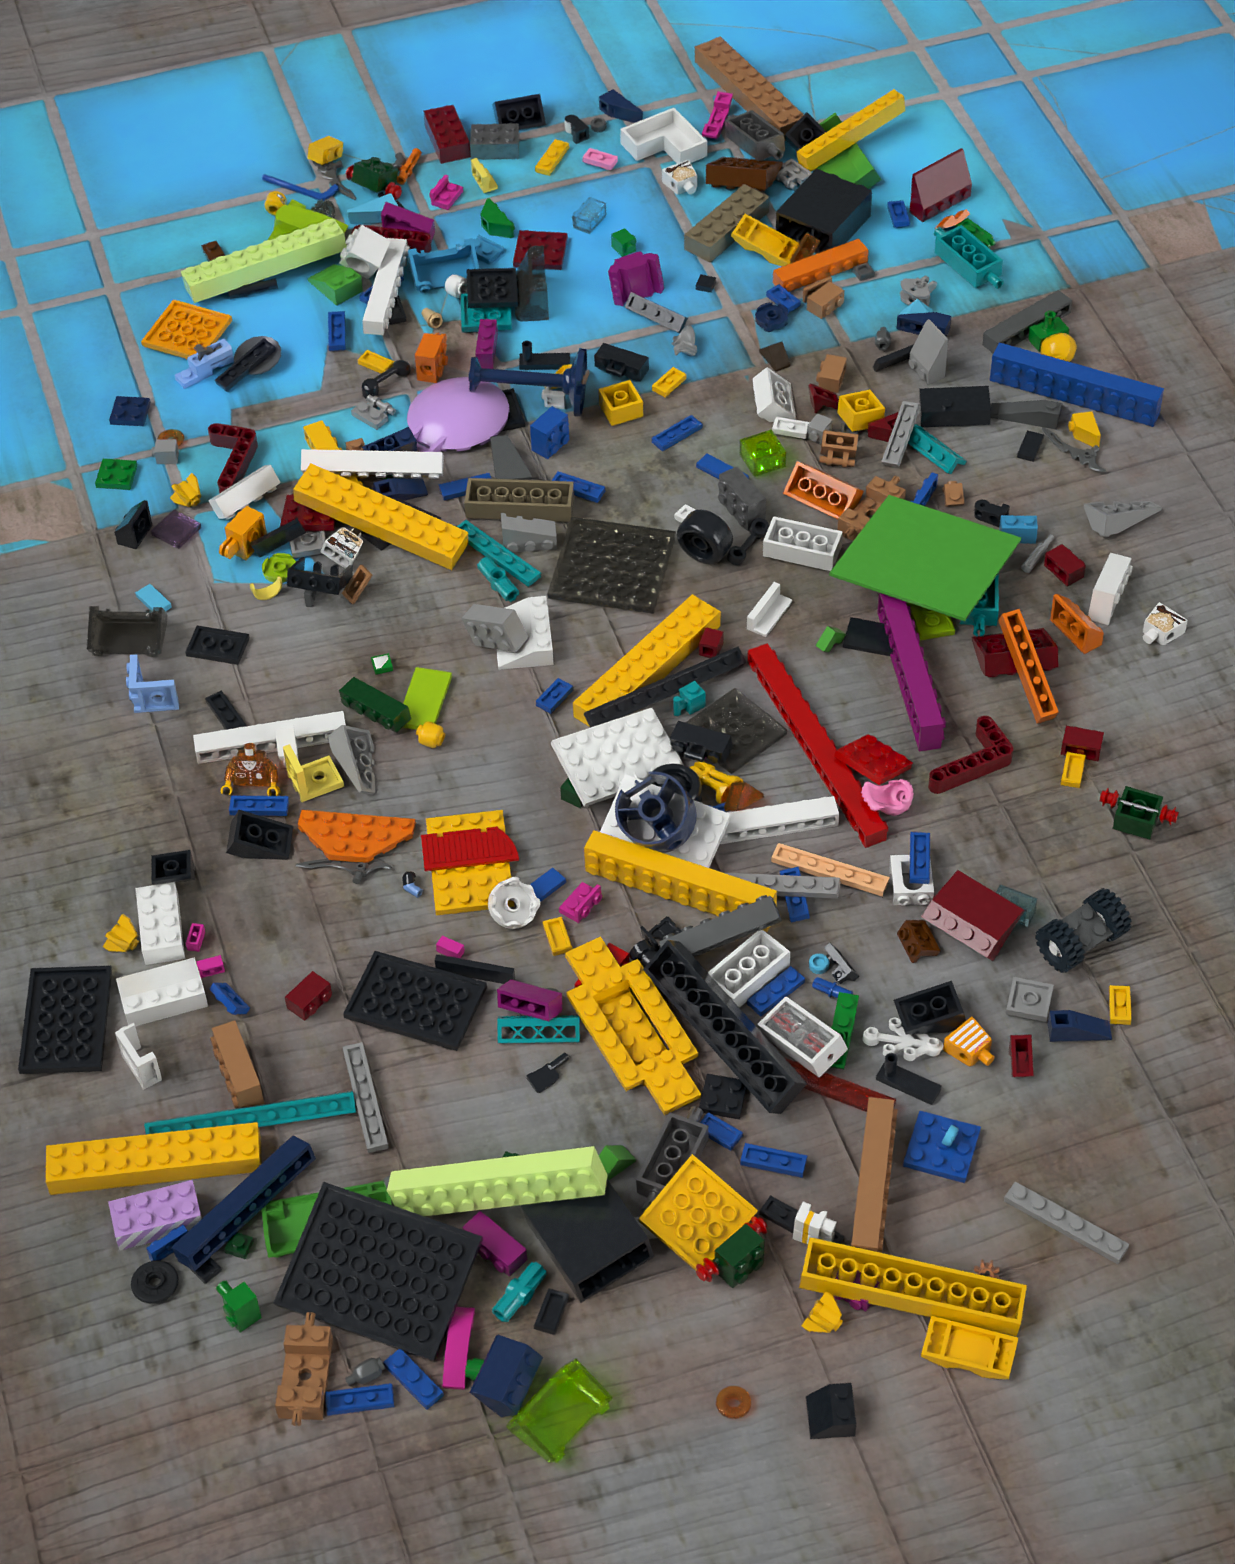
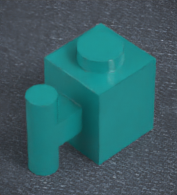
M695 681L680 688L679 696L673 698L674 716H680L682 709H685L692 715L706 707V692Z

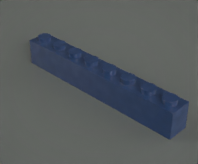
M294 1135L291 1136L171 1247L178 1262L196 1271L316 1159L310 1144Z

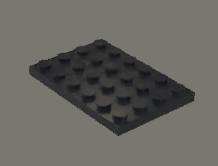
M374 951L343 1016L345 1019L457 1051L487 989V983Z
M111 965L31 968L18 1065L19 1074L102 1071L112 978Z

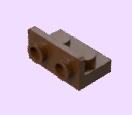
M905 920L897 932L912 963H916L920 956H937L941 951L925 920Z

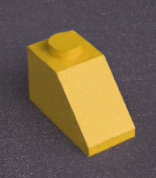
M1093 412L1072 414L1068 427L1069 431L1073 433L1074 438L1092 447L1094 445L1099 447L1101 434Z

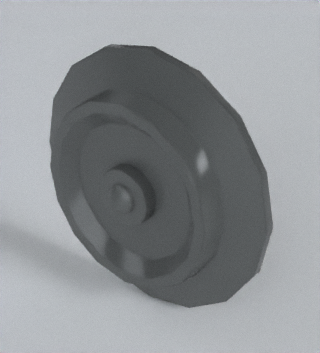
M257 336L244 341L234 354V363L264 338L273 344L276 350L248 374H263L271 370L281 358V347L276 340L271 337Z

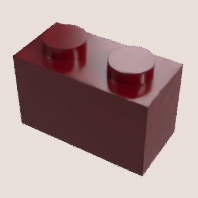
M1063 544L1045 553L1044 566L1067 587L1084 578L1085 563Z
M1066 725L1060 755L1066 756L1067 752L1086 755L1085 759L1099 761L1104 732Z
M312 971L285 996L287 1009L305 1021L309 1016L314 1015L323 1003L329 1001L332 996L331 984Z

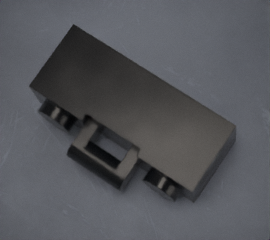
M603 343L594 355V364L598 369L606 370L608 374L620 378L624 375L631 380L641 381L649 370V357Z
M682 721L677 722L669 738L670 744L676 752H685V758L703 762L706 757L713 763H725L733 747L731 735Z

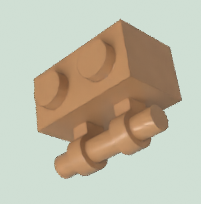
M824 430L820 454L827 456H820L819 463H826L829 466L832 464L842 465L845 468L847 466L854 467L855 460L848 458L855 459L858 434Z

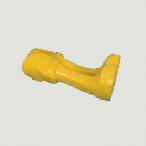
M696 761L694 766L689 767L698 775L701 785H707L717 792L716 801L718 804L728 802L731 793L736 795L743 787L742 778L715 770V766L705 761Z

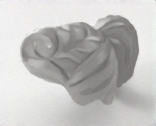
M686 325L678 336L673 337L671 344L674 346L675 356L681 352L688 356L696 355L695 332L691 325Z

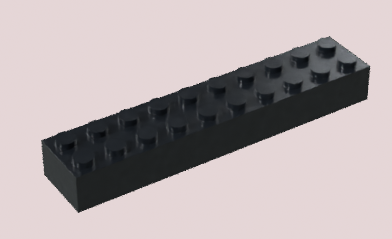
M667 940L644 967V972L769 1113L782 1114L807 1083L679 941Z

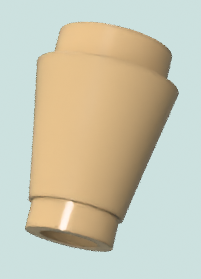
M429 308L422 310L421 314L430 328H439L442 325L443 319L441 314Z

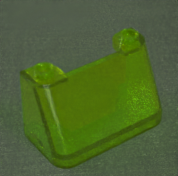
M575 1358L564 1364L505 1427L548 1463H558L566 1454L564 1452L566 1444L594 1415L598 1413L600 1415L604 1414L610 1408L608 1403L613 1397Z

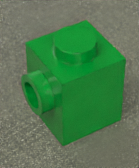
M625 228L611 234L612 248L621 257L636 251V238Z

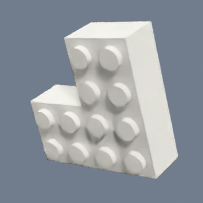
M675 108L620 129L621 145L636 161L663 150L677 164L686 160L692 163L707 157V140Z

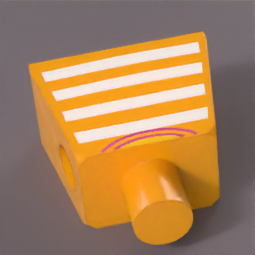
M972 1016L944 1038L943 1051L967 1066H973L979 1060L986 1066H989L995 1059V1056L990 1053L991 1037Z

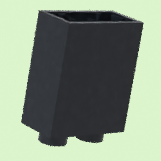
M815 169L776 211V231L802 244V248L817 254L845 244L871 216L872 190L867 189L863 185H857L839 178L835 174Z
M608 1179L604 1195L524 1204L521 1206L529 1227L580 1303L654 1257L647 1235Z

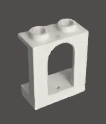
M890 855L889 869L890 874H892L893 905L929 904L934 898L931 861L929 884H923L918 890H910L904 886L902 873H909L910 855Z
M132 1023L124 1026L115 1032L121 1055L142 1088L145 1090L162 1081L154 1053L150 1052L140 1058L136 1050L141 1048L135 1024Z

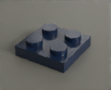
M116 396L109 418L110 425L144 426L151 403L150 398Z

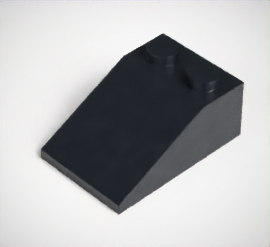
M238 810L231 821L226 853L246 859L288 860L293 826Z
M952 981L894 999L905 1034L951 1032L966 1021Z

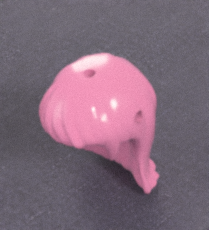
M907 780L888 781L890 784L882 786L875 785L869 781L865 782L861 793L864 801L868 803L870 810H879L887 815L897 816L910 808L914 793L912 785Z

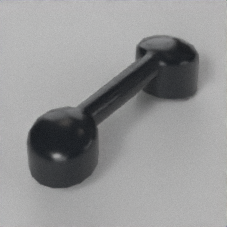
M397 360L393 363V367L375 378L364 380L361 386L363 397L367 398L368 395L377 396L379 393L378 384L393 374L401 376L410 374V364L404 360Z
M755 519L750 526L751 535L743 545L730 548L727 559L731 564L742 565L746 558V551L756 539L766 536L769 524L765 519Z

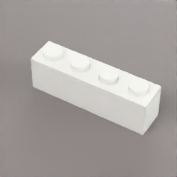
M264 465L210 499L209 503L218 519L225 518L228 520L235 516L236 511H241L245 506L249 507L250 502H257L262 499L264 493H271L276 490V486L281 482L272 466Z

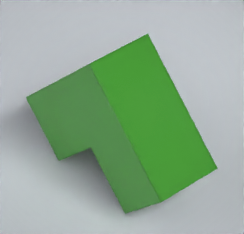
M827 626L815 646L829 653L835 643L841 644L846 634L838 628Z

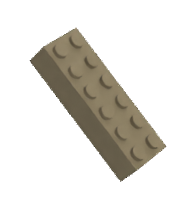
M745 184L742 185L684 234V250L710 263L735 242L731 234L744 214L759 221L769 213L770 197Z
M468 478L464 502L466 518L501 519V513H505L508 517L516 518L518 515L527 520L537 518L549 521L571 522L574 504V482Z

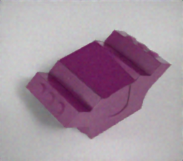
M639 251L614 259L615 262L608 270L615 305L624 306L631 292L641 297H652L654 292L662 294L664 283L658 254L647 253L643 255Z

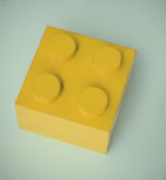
M631 380L598 389L599 405L611 426L643 417V401Z
M865 390L839 396L837 413L849 429L854 432L868 429V423L884 418L885 407L871 390Z

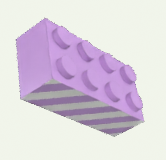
M193 1180L108 1202L119 1250L160 1240L168 1235L171 1230L182 1225L189 1231L202 1219Z

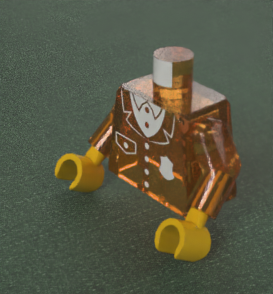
M253 743L245 744L244 750H239L237 756L232 757L226 766L224 777L226 782L221 787V794L224 792V787H228L230 789L229 795H231L233 792L231 782H233V785L269 787L267 790L268 796H272V789H275L276 796L281 792L280 788L276 786V783H278L277 766L267 757L264 750H256Z

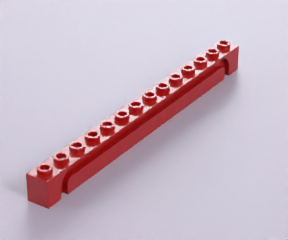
M768 643L749 649L747 663L752 671L756 672L759 682L829 792L835 797L836 803L854 831L858 832V837L864 847L868 848L886 841L887 832L889 831L887 823L882 821L878 810H870L868 803L864 801L861 793V783L854 778L850 766L834 757L836 752L834 741L829 739L825 727L820 725L817 715L812 713L808 701L803 699L801 690L794 685L792 676L788 675L785 671V666L783 662L778 660L775 650L771 649Z

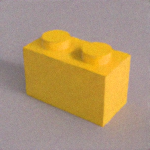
M331 136L310 143L308 148V159L321 165L338 159L343 154V142Z

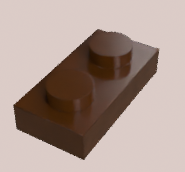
M217 240L201 245L208 261L225 256Z

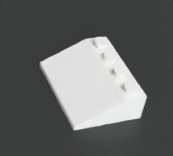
M546 596L528 597L505 607L516 611L529 638L517 652L496 649L498 670L554 665Z
M195 957L116 978L128 1025L134 1023L135 1026L208 1007Z

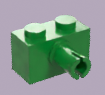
M1049 310L1045 312L1043 323L1030 327L1028 340L1040 352L1041 344L1045 338L1057 333L1069 335V328L1060 317H1056L1054 311Z
M222 1281L218 1284L216 1291L223 1298L224 1306L222 1308L227 1315L225 1319L231 1328L236 1327L241 1333L262 1318L257 1296L245 1282H242L234 1289L227 1281Z

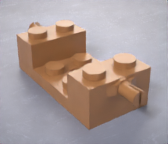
M895 475L889 482L875 476L866 486V497L854 510L847 508L838 518L837 530L843 532L842 536L844 538L854 541L871 519L868 516L874 515L888 495L905 500L906 490L896 485L900 481L898 476Z
M310 1312L306 1313L305 1325H286L284 1349L286 1354L282 1383L277 1389L275 1408L278 1418L292 1419L291 1424L293 1426H296V1422L297 1426H300L301 1419L323 1420L325 1392L327 1391L333 1337L330 1326L314 1325L315 1313L312 1312L311 1316ZM308 1372L311 1374L308 1380H301L299 1378L302 1373Z

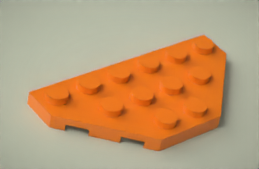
M301 810L298 821V829L305 833L309 840L324 852L328 860L363 863L374 860V856L381 852L385 854L396 848V844L403 840L408 841L412 839L416 826V820L410 818Z

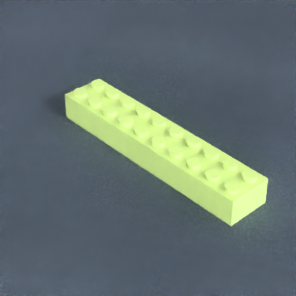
M326 219L321 223L312 224L307 228L295 230L287 235H280L278 238L266 240L261 244L252 245L240 251H234L229 255L217 257L214 260L203 262L194 267H188L180 272L187 292L193 302L196 303L237 289L243 285H248L340 253L344 248L346 249L347 244L345 243L344 232L335 219Z
M592 1146L391 1171L387 1192L396 1207L422 1216H432L600 1196L605 1194L608 1175L595 1147Z

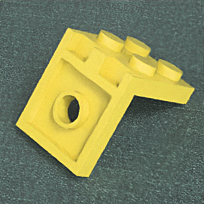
M290 744L283 746L287 774L293 782L295 791H298L301 802L344 787V782L330 755L301 766ZM316 776H323L322 779H315Z

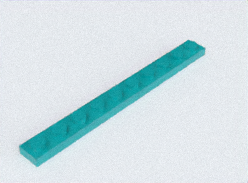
M353 1091L150 1121L145 1122L144 1126L146 1134L258 1122L259 1127L355 1113L356 1108Z

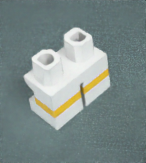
M802 1202L794 1222L793 1239L808 1244L810 1237L832 1242L835 1236L836 1221L826 1218L827 1211H822L819 1214L810 1211V1204Z

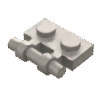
M791 158L783 163L775 179L778 182H783L788 189L795 191L798 188V185L795 183L801 185L812 172Z
M368 395L366 398L369 401L368 404L362 401L351 410L352 416L376 430L388 421V413L391 415L396 413V409L392 408L391 404L384 403L377 396L373 397L372 395Z

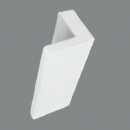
M773 582L747 616V630L767 637L792 604V599L780 595V584Z

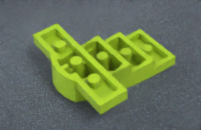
M292 199L289 205L280 207L276 212L273 232L268 240L333 218L306 209L305 205ZM335 219L345 234L349 225Z

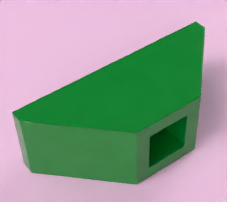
M490 198L486 199L480 213L481 226L489 235L513 238L515 230L513 222L506 217L505 213L498 208L496 203Z

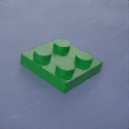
M102 459L95 481L96 488L130 490L138 466L137 461Z

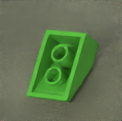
M333 264L307 278L308 282L336 306L363 292L361 276L350 267Z

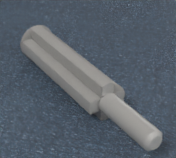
M1050 534L1044 543H1039L1022 564L1021 569L1025 573H1030L1047 552L1048 545L1054 539L1053 535Z

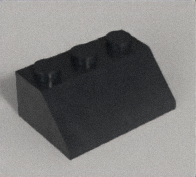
M540 94L496 101L492 104L497 124H518L519 130L546 125Z

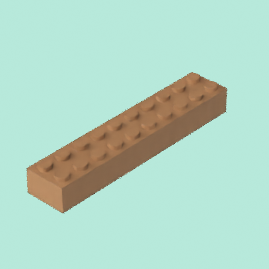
M721 36L695 46V63L727 93L733 94V99L747 112L754 111L784 135L804 115Z

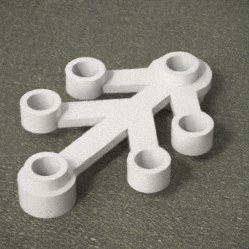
M895 1017L889 1020V1029L895 1031L899 1036L879 1033L874 1027L867 1028L863 1033V1042L869 1046H875L879 1041L897 1044H885L883 1047L884 1056L888 1053L897 1054L904 1051V1059L913 1061L916 1057L925 1053L929 1056H938L943 1050V1043L937 1038H930L927 1034H915L919 1039H914L910 1034H905L901 1026V1020Z

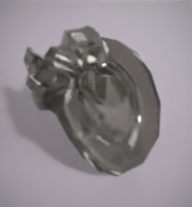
M321 199L315 203V207L311 206L312 211L335 218V207L332 201Z

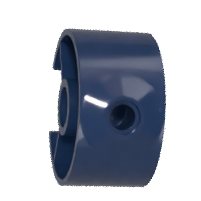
M650 771L648 772L650 777L642 782L635 780L636 786L626 792L622 789L620 790L615 803V817L621 831L634 844L666 853L679 848L691 836L696 824V807L690 794L674 777L666 773ZM654 782L663 784L658 795H652L647 790L639 795L641 800L638 808H629L632 802L630 797ZM677 788L682 791L685 799V813L678 828L673 821L672 809L668 806ZM661 808L657 816L651 817L655 809ZM644 819L661 840L647 842L632 837L628 829L627 820Z

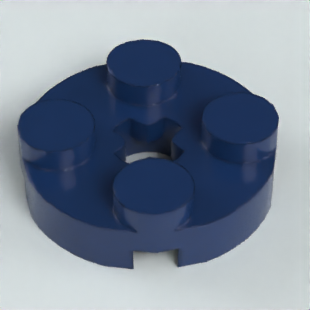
M771 302L764 303L757 308L755 321L758 326L764 328V331L772 332L788 324V310L782 304L777 306Z

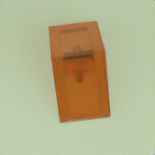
M806 233L795 247L789 261L794 263L812 256L820 241Z
M746 782L732 783L724 809L725 811H740L764 798V794Z

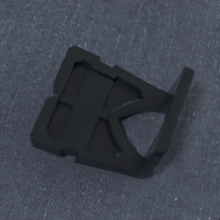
M668 916L661 920V923L656 924L649 932L643 926L640 927L642 937L650 940L656 951H659L661 946L658 945L655 939L664 940L663 937L668 934L674 933L676 935L682 932Z

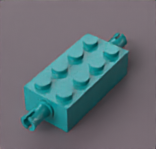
M960 225L948 232H945L941 227L935 229L933 233L936 237L934 253L972 286L977 288L987 282H990L996 289L1003 286L1004 281L999 278L1002 274L1003 260L965 227Z
M999 573L966 621L960 620L962 625H974L973 634L977 637L978 631H980V637L985 635V626H997L999 613Z

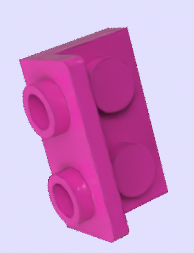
M445 174L430 191L431 205L449 210L463 193V186L450 183L448 175Z
M581 882L559 907V913L579 923L588 916L591 908L601 901V886L597 884L593 888Z

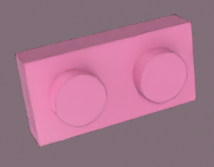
M589 148L582 157L584 163L610 171L618 162V156Z

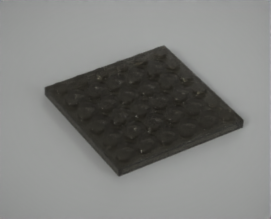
M571 517L547 593L548 599L654 614L676 538V531Z

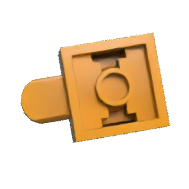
M248 506L239 511L235 518L228 522L225 527L227 539L220 545L219 554L228 559L236 555L247 560L255 552L250 542L267 534L264 514Z

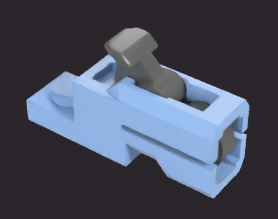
M221 339L207 347H203L201 344L195 345L194 349L197 353L187 358L189 368L175 374V380L185 389L212 376V369L216 367L223 368L233 363L234 357L231 345L225 339Z

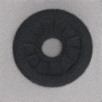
M165 1261L147 1262L134 1272L131 1279L132 1292L136 1298L145 1303L165 1301L177 1289L179 1282L178 1273L171 1264ZM152 1278H159L161 1280L156 1286L149 1285V1281Z

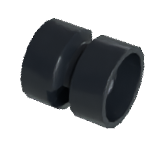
M645 939L633 946L629 957L632 961L638 959L642 966L645 967L658 951H656V948L649 940Z

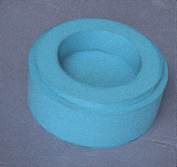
M814 954L809 959L810 970L815 974L827 972L829 969V959L824 954Z
M951 1125L942 1140V1144L950 1147L958 1134L959 1128Z

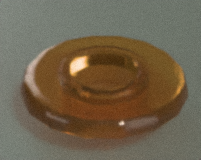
M169 429L160 433L157 440L173 437L172 439H177L179 447L184 442V435L179 430Z
M729 1386L719 1392L716 1398V1407L723 1416L729 1419H738L749 1412L751 1398L745 1389L739 1386ZM731 1399H736L740 1402V1405L731 1407L727 1402Z

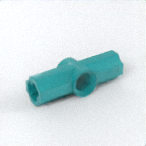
M482 558L477 564V568L490 582L491 588L494 591H498L506 601L512 602L516 600L519 590L508 579L505 570L498 567L491 558Z
M531 1262L518 1279L514 1278L510 1281L505 1294L492 1308V1313L497 1319L502 1322H508L521 1305L525 1306L533 1297L534 1290L547 1275V1271L542 1265L537 1262Z

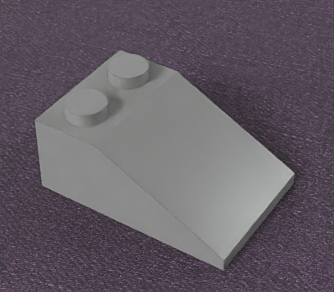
M930 319L926 320L913 345L909 360L911 369H914L927 384L945 378L948 338Z

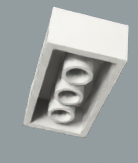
M773 516L763 540V556L831 571L842 548L843 532Z
M175 882L135 888L141 949L145 965L185 959L179 898Z
M760 930L708 973L740 1008L747 1002V999L790 966V951L765 931Z

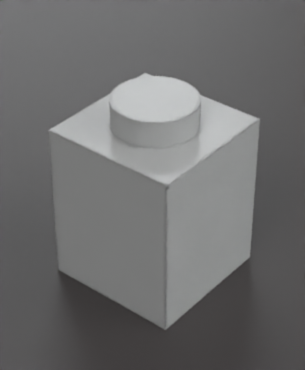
M817 413L807 426V439L822 444L823 431H832V419Z
M177 439L156 440L155 447H152V456L156 458L157 464L178 463L179 449Z

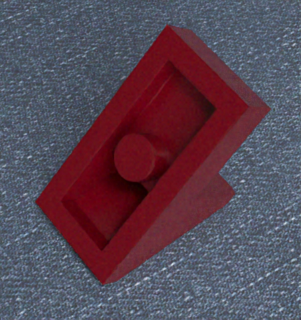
M811 383L808 385L810 401L815 413L823 405L838 409L839 399L836 393Z
M899 412L868 423V437L888 442Z
M1010 1035L1008 1053L1011 1056L1012 1077L1034 1076L1032 1035Z

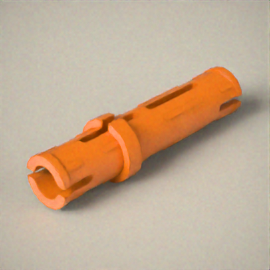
M414 148L406 163L401 166L396 180L397 183L403 185L407 178L411 176L414 166L422 155L419 149Z

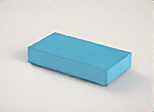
M151 584L135 592L136 597L156 616L172 608L171 603Z

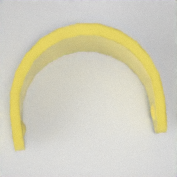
M279 576L272 585L262 589H255L254 584L251 583L250 589L255 598L268 600L280 592L282 579Z

